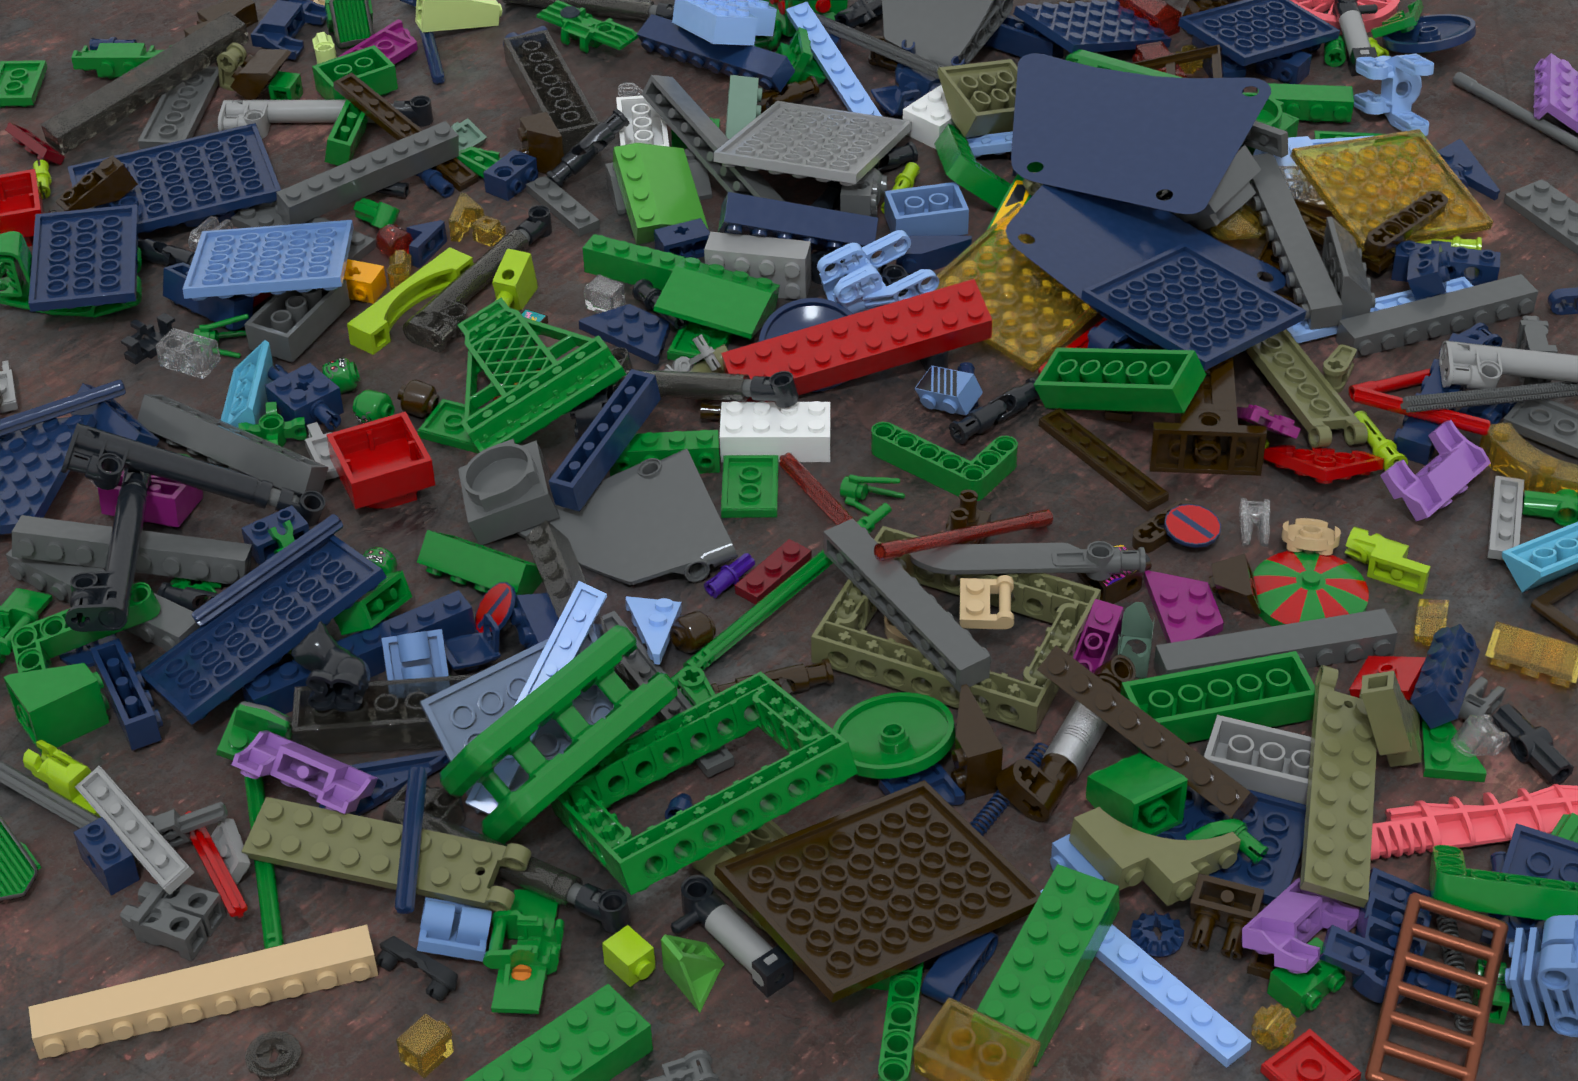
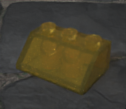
M1496 621L1485 655L1492 659L1491 665L1504 669H1509L1510 664L1522 668L1521 674L1534 678H1539L1540 673L1552 677L1551 683L1569 688L1570 682L1578 683V645Z
M949 997L914 1047L915 1072L933 1081H1027L1041 1042Z

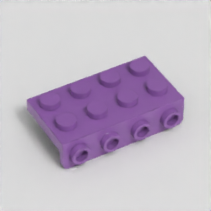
M1550 53L1545 59H1541L1534 68V118L1539 120L1548 112L1578 133V71L1572 68L1568 61L1561 60Z

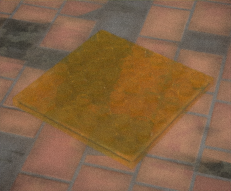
M1420 129L1292 149L1290 157L1342 227L1355 238L1357 247L1361 248L1362 251H1365L1364 243L1370 231L1429 191H1439L1445 194L1448 198L1446 208L1441 215L1404 241L1419 242L1490 230L1493 225V220Z
M1018 203L937 274L939 278L937 289L975 279L992 318V338L984 340V342L1034 372L1053 354L1056 348H1060L1098 312L1018 251L1009 242L1006 227L1023 207L1022 204ZM1020 234L1018 236V239L1023 243L1032 244L1035 242L1031 235Z

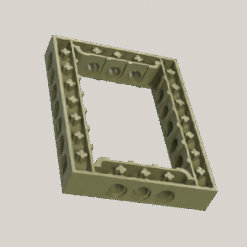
M882 526L874 540L878 544H882L886 552L894 560L899 561L903 569L911 577H915L920 584L960 595V578L997 579L999 576L1008 575L1014 581V589L1011 592V611L1053 623L1051 628L1047 627L1045 639L1041 646L1036 647L1035 657L1030 666L1025 667L1023 681L1008 677V674L1005 673L998 674L990 671L988 679L969 687L985 717L1036 733L1060 688L1037 669L1056 645L1073 658L1094 600H1100L1101 590L1046 573L958 575L933 573L913 564L910 560V550L914 546L947 544ZM848 579L811 636L812 663H820L822 659L828 658L832 669L904 692L927 695L941 701L943 704L959 709L960 692L917 648L897 643L892 638L888 640L867 633L865 628L878 608ZM990 594V605L999 607V594Z

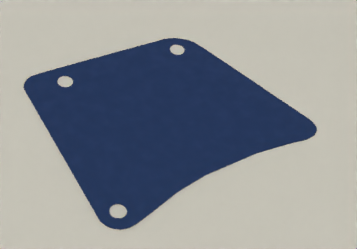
M1028 54L1023 56L1018 62L1011 164L1018 175L1032 182L1174 213L1195 214L1204 210L1271 95V87L1265 81L1257 78L1159 77L1096 68L1045 54ZM1252 86L1256 87L1259 93L1248 97L1243 95L1242 90ZM1032 162H1040L1044 167L1040 172L1033 173L1027 170V166ZM1164 189L1170 190L1173 193V197L1165 201L1156 198V193Z
M1043 184L1006 227L1008 240L1018 251L1080 299L1083 289L1183 243L1188 244L1272 292L1283 288L1286 284L1284 275L1275 267L1214 239L1187 224L1169 211ZM1020 234L1031 235L1035 242L1032 244L1023 243L1018 239V236ZM1267 272L1274 279L1271 282L1262 281L1257 277V273ZM1093 308L1135 341L1146 345H1156L1150 339L1132 331L1131 328L1121 322L1113 320L1111 316L1099 309Z

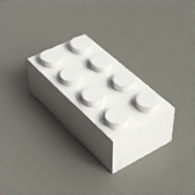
M942 85L903 109V120L912 121L911 131L907 136L936 149L934 143L947 124H951L958 129L952 120Z
M643 96L616 97L617 109L630 122L627 127L624 126L619 131L620 146L644 143L669 147L667 123Z
M722 402L720 421L721 462H723V456L778 455L779 462H830V402H797L787 408L778 407L775 402Z

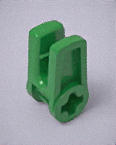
M689 666L681 669L678 673V683L681 687L679 690L692 706L716 695L702 669Z

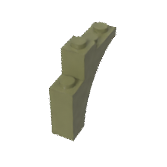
M1395 671L1362 676L1361 695L1379 754L1387 755L1390 767L1409 766L1414 763H1420L1422 761V742L1419 735L1420 714L1411 701L1405 699Z
M1100 807L1074 817L1069 841L1107 882L1118 885L1119 890H1122L1128 886H1135L1143 880L1167 906L1180 900L1185 901L1193 895L1199 873L1209 875L1222 868L1227 869L1231 867L1237 860V853L1241 842L1233 832L1202 840L1162 838L1135 830L1114 819Z

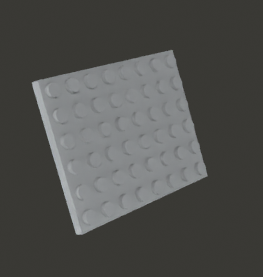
M776 101L714 152L713 162L722 163V166L735 167L738 165L744 166L746 170L750 171L764 169L776 175L789 173L795 178H806L808 176L815 177L820 182L834 180L840 181L841 185L852 186L911 131L912 121Z

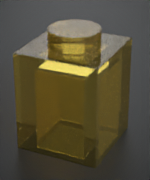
M424 1014L396 1039L400 1061L423 1078H426L454 1052L451 1038L452 1032L448 1025L441 1020L436 1021L429 1015Z

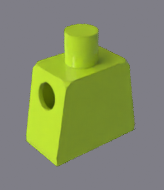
M507 249L493 278V288L496 300L502 297L509 308L518 311L525 307L536 292L538 284L531 253Z

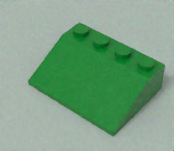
M683 258L671 273L654 305L653 311L751 339L763 327L769 316L776 311L780 285L773 283L768 278L748 276L743 271L733 272L726 270L718 264L708 265L701 263L697 258Z

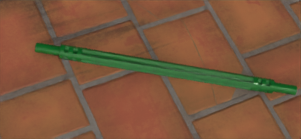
M883 503L868 517L863 516L857 523L871 533L875 529V525L886 517L892 509L887 503ZM824 549L683 664V668L695 666L705 670L832 565L833 562L824 554ZM679 672L671 677L677 688L680 686L678 683Z
M244 776L250 829H252L265 800L263 776L259 777V779ZM254 860L264 949L284 945L274 864Z

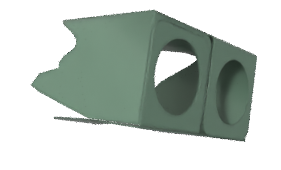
M1135 602L1125 609L1122 618L1121 637H1119L1118 655H1124L1132 661L1136 669L1135 677L1147 678L1154 630V621L1152 622L1143 602ZM1132 639L1141 640L1146 644V650L1143 653L1136 654L1132 651V647L1128 644L1126 645V643Z

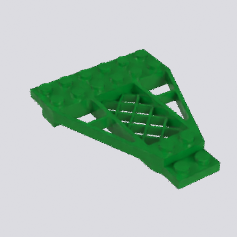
M502 297L458 324V327L465 336V345L468 349L464 420L460 423L479 452L514 439L516 444L522 443L531 434L547 427L550 422L562 415L568 414L577 405L593 398L598 392L610 385H614L620 378L627 375L599 335L595 338H590L525 318L518 310L509 308ZM538 335H544L560 341L551 347H546ZM576 346H579V348L569 353L565 357L561 358L558 361L556 360L557 358L567 353L571 349L575 348ZM482 371L490 381V384L477 392V375ZM500 396L498 399L494 400L493 402H491L490 404L486 405L485 407L476 412L477 408L484 405L493 398Z

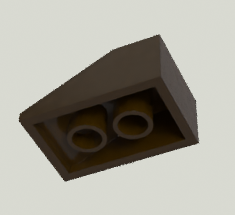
M964 684L961 685L955 750H952L954 771L951 772V778L965 794V800H970L995 793L998 790L996 777L1002 771L1003 747L968 685Z

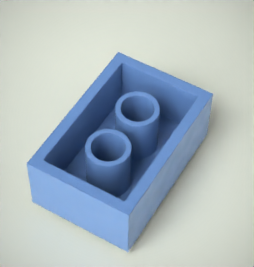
M956 182L885 191L884 216L891 233L903 230L908 236H959L968 234L969 208Z

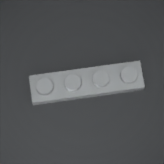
M1495 476L1487 558L1503 560L1502 551L1520 544L1524 490L1523 479Z

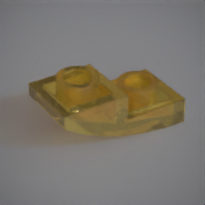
M1419 599L1414 642H1421L1424 645L1431 646L1434 634L1441 628L1447 627L1449 600Z

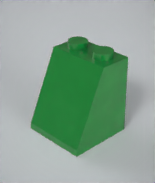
M85 663L4 676L16 719L36 747V742L43 740L58 748L109 723L106 711L110 709L105 695L100 690L104 688V684L97 672L92 673ZM37 747L39 752L42 754V749Z
M1137 753L1087 776L1086 799L1094 808L1100 807L1119 822L1135 830L1156 836L1183 823L1188 779L1142 753Z

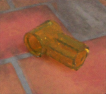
M396 250L390 256L389 267L387 268L390 291L412 276V256L404 250Z

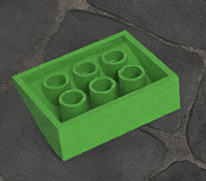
M633 143L613 148V167L636 245L655 241V229L699 218L702 219L708 229L684 148L644 143Z

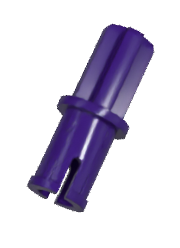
M744 553L729 566L723 565L717 575L704 583L705 591L711 597L717 598L728 587L737 584L739 577L755 565V560L749 553Z

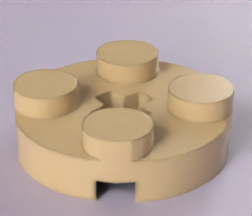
M1299 518L1295 519V524L1289 525V521L1283 524L1281 537L1287 543L1286 548L1289 551L1302 552L1303 550H1310L1320 555L1333 554V549L1339 546L1341 531L1336 526L1335 530L1328 528V522L1322 520Z

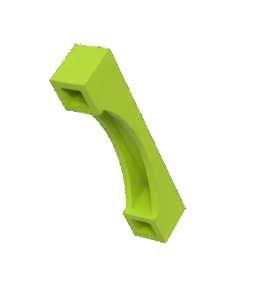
M449 247L347 323L350 344L372 355L376 354L391 342L389 332L396 321L417 303L435 294L447 291L463 276L470 273L474 269L473 257Z

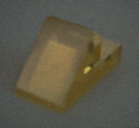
M460 193L449 219L451 241L461 242L464 233L468 232L469 228H486L483 208L466 193Z

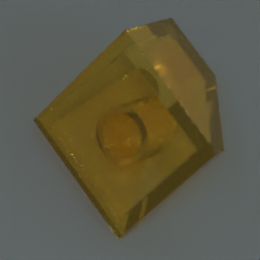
M1247 203L1221 221L1217 226L1211 227L1210 230L1211 234L1219 240L1266 236L1265 226L1260 225L1259 214Z

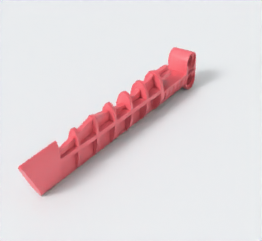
M1553 784L1551 787L1530 794L1526 789L1519 788L1517 790L1518 798L1501 804L1498 803L1492 793L1486 792L1483 794L1484 806L1463 805L1459 798L1452 796L1449 798L1448 804L1426 803L1423 800L1415 801L1413 806L1386 809V822L1373 823L1371 861L1378 860L1380 856L1388 859L1391 857V854L1401 857L1403 853L1408 856L1413 855L1414 851L1419 854H1424L1426 850L1432 853L1433 847L1436 845L1463 848L1511 841L1516 823L1551 834L1563 814L1574 813L1578 815V786Z

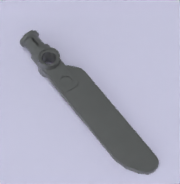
M1105 541L1092 542L1088 545L1087 549H1080L1071 544L1061 542L914 546L910 550V560L919 568L933 573L953 575L1086 573L1090 579L1103 581L1109 579L1112 574H1119L1120 571L1138 570L1139 573H1144L1146 567L1144 547H1139L1138 550H1120L1119 547H1113Z

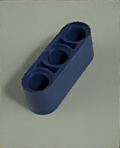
M988 932L942 953L923 981L922 994L946 1006L955 1008L994 954L999 940L998 935Z

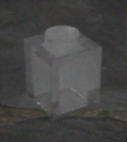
M597 275L584 288L586 309L601 313L626 304L624 283Z

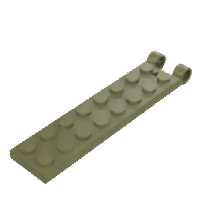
M1287 329L1245 350L1308 431L1309 443L1313 448L1330 446L1332 442L1331 429L1338 430L1343 428L1344 438L1348 445L1366 443L1368 438L1366 425L1358 420Z
M1322 665L1315 680L1300 889L1364 908L1369 898L1377 745L1361 691L1359 698L1334 691L1338 679V669Z
M266 797L241 852L253 860L396 890L403 825ZM422 829L416 894L488 909L494 912L511 910L515 894L507 888L493 886L500 866L508 867L515 871H525L532 853L528 848L520 844L510 843L507 846ZM478 871H485L483 875H477Z

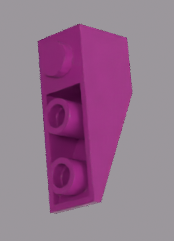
M1098 599L1094 600L1073 656L1076 661L1092 673L1099 666L1110 660L1121 636L1124 614L1123 607Z

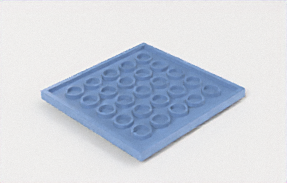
M343 220L202 231L183 286L184 299L192 298L199 301L214 296L225 299L240 294L251 297L266 292L277 295L291 290L309 292L317 288L335 290L338 287H342L354 230L353 221Z

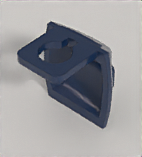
M897 85L871 89V93L877 103H879V107L892 118L902 117L903 109L918 100L921 95L919 89L901 93V89ZM913 96V100H906L907 98Z
M489 613L484 614L482 633L462 635L444 641L446 660L454 671L479 669V666L494 662L501 657L499 653L500 630Z

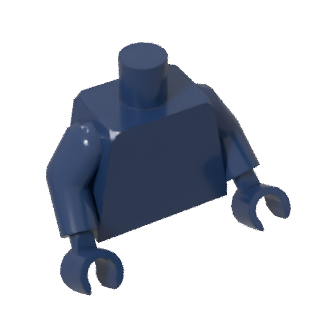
M906 39L902 41V49L913 54L916 53L915 42H913L912 47L906 48ZM954 56L951 59L952 66L966 64L965 59L959 64L958 56ZM899 62L897 63L895 81L899 85L901 93L919 89L921 91V98L941 85L939 79Z

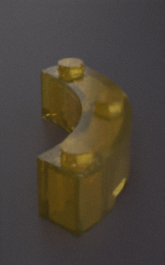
M1511 423L1491 424L1488 434L1481 436L1479 447L1483 448L1489 458L1491 469L1500 471L1510 478L1523 479V492L1527 490L1555 494L1562 489H1571L1578 493V465L1559 460L1538 450L1523 439Z

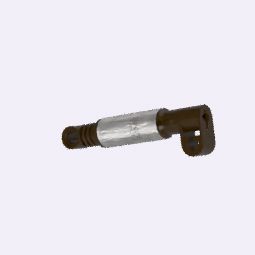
M1116 655L1099 666L1094 671V674L1121 694L1122 682L1133 681L1136 676V669L1129 658L1124 655ZM1076 700L1041 760V769L1028 759L1017 760L997 774L996 785L999 792L1031 820L1036 822L1047 821L1068 784L1073 783L1083 770L1108 724Z

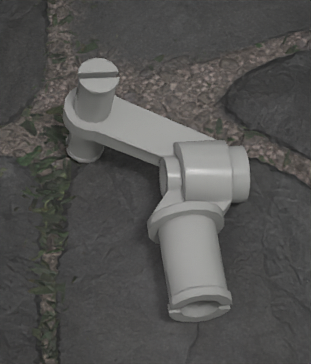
M701 334L692 340L700 351L698 355L691 359L688 357L677 358L673 361L672 368L667 364L665 369L656 375L687 376L692 370L693 364L703 358L711 371L716 370L721 365L713 354L715 350L713 347L708 346Z

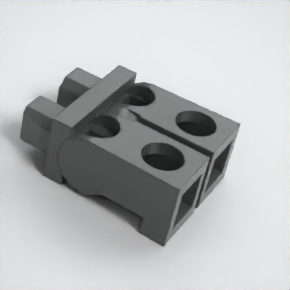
M1523 316L1522 320H1520L1515 348L1558 353L1556 345H1548V321H1540L1538 316ZM1518 376L1520 386L1551 383V380Z
M146 881L139 888L138 898L142 904L139 907L131 904L126 905L120 913L123 925L134 930L138 941L148 942L156 946L162 945L179 951L181 958L193 961L207 942V936L213 934L226 916L219 893L182 883L169 895L159 883Z

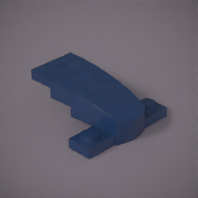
M1373 867L1370 870L1368 902L1364 908L1360 907L1356 934L1331 925L1327 930L1319 959L1351 972L1353 987L1363 996L1382 1004L1408 897L1412 893L1431 897V891ZM1420 908L1417 924L1429 927L1432 918L1429 915L1430 911ZM1413 937L1410 952L1422 956L1428 941ZM1409 966L1405 968L1403 982L1455 999L1458 982ZM1399 995L1397 1005L1405 996ZM1435 1007V1008H1437V1009H1439V1010H1442V1011H1444V1012H1448L1447 1010H1444V1009Z

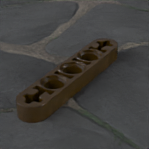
M1439 191L1427 192L1370 231L1364 243L1365 250L1372 255L1385 254L1441 215L1448 203L1447 196Z

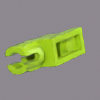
M1353 527L1346 543L1348 549H1346L1344 554L1356 561L1368 564L1367 577L1423 595L1427 587L1431 566L1407 559L1409 545L1386 539L1378 533L1369 536L1368 530Z
M43 740L36 742L37 747L42 749L41 757L30 749L24 753V767L30 770L35 777L47 783L51 790L101 818L75 788L77 784L91 773L88 766Z

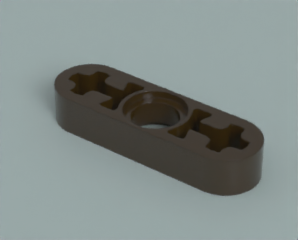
M1188 500L1177 501L1136 527L1132 537L1133 548L1138 550L1139 547H1144L1145 553H1150L1170 541L1172 538L1164 528H1160L1158 525L1164 524L1165 516L1172 508L1178 505L1196 504Z

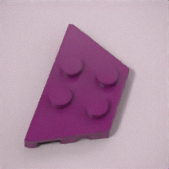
M398 19L340 56L375 45L393 64H396L418 50L417 41L410 35L409 30L404 29L402 21Z
M1249 404L1248 408L1237 407V419H1242L1255 426H1266L1268 431L1281 436L1297 439L1301 430L1293 426L1294 420L1275 414L1272 417L1268 415L1269 410L1260 406Z
M1149 570L1144 572L1143 580L1167 643L1210 637L1223 631L1224 622L1208 582Z

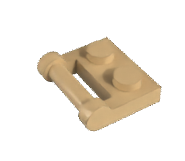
M1008 575L999 576L997 579L960 578V626L971 629H1009L1013 627L1014 614L1011 612V592L1014 589L1013 578ZM990 594H999V612L997 614H990Z

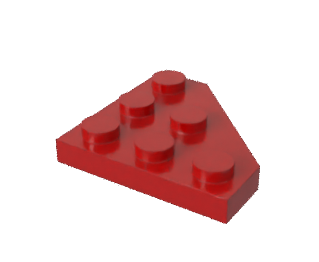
M1293 445L1265 448L1264 460L1275 463V467L1295 470V474L1314 477L1316 482L1323 484L1332 483L1335 479H1351L1354 475H1370L1372 471L1382 470L1384 458L1363 451L1352 450L1351 453L1335 452V449L1313 447L1312 450L1295 449Z

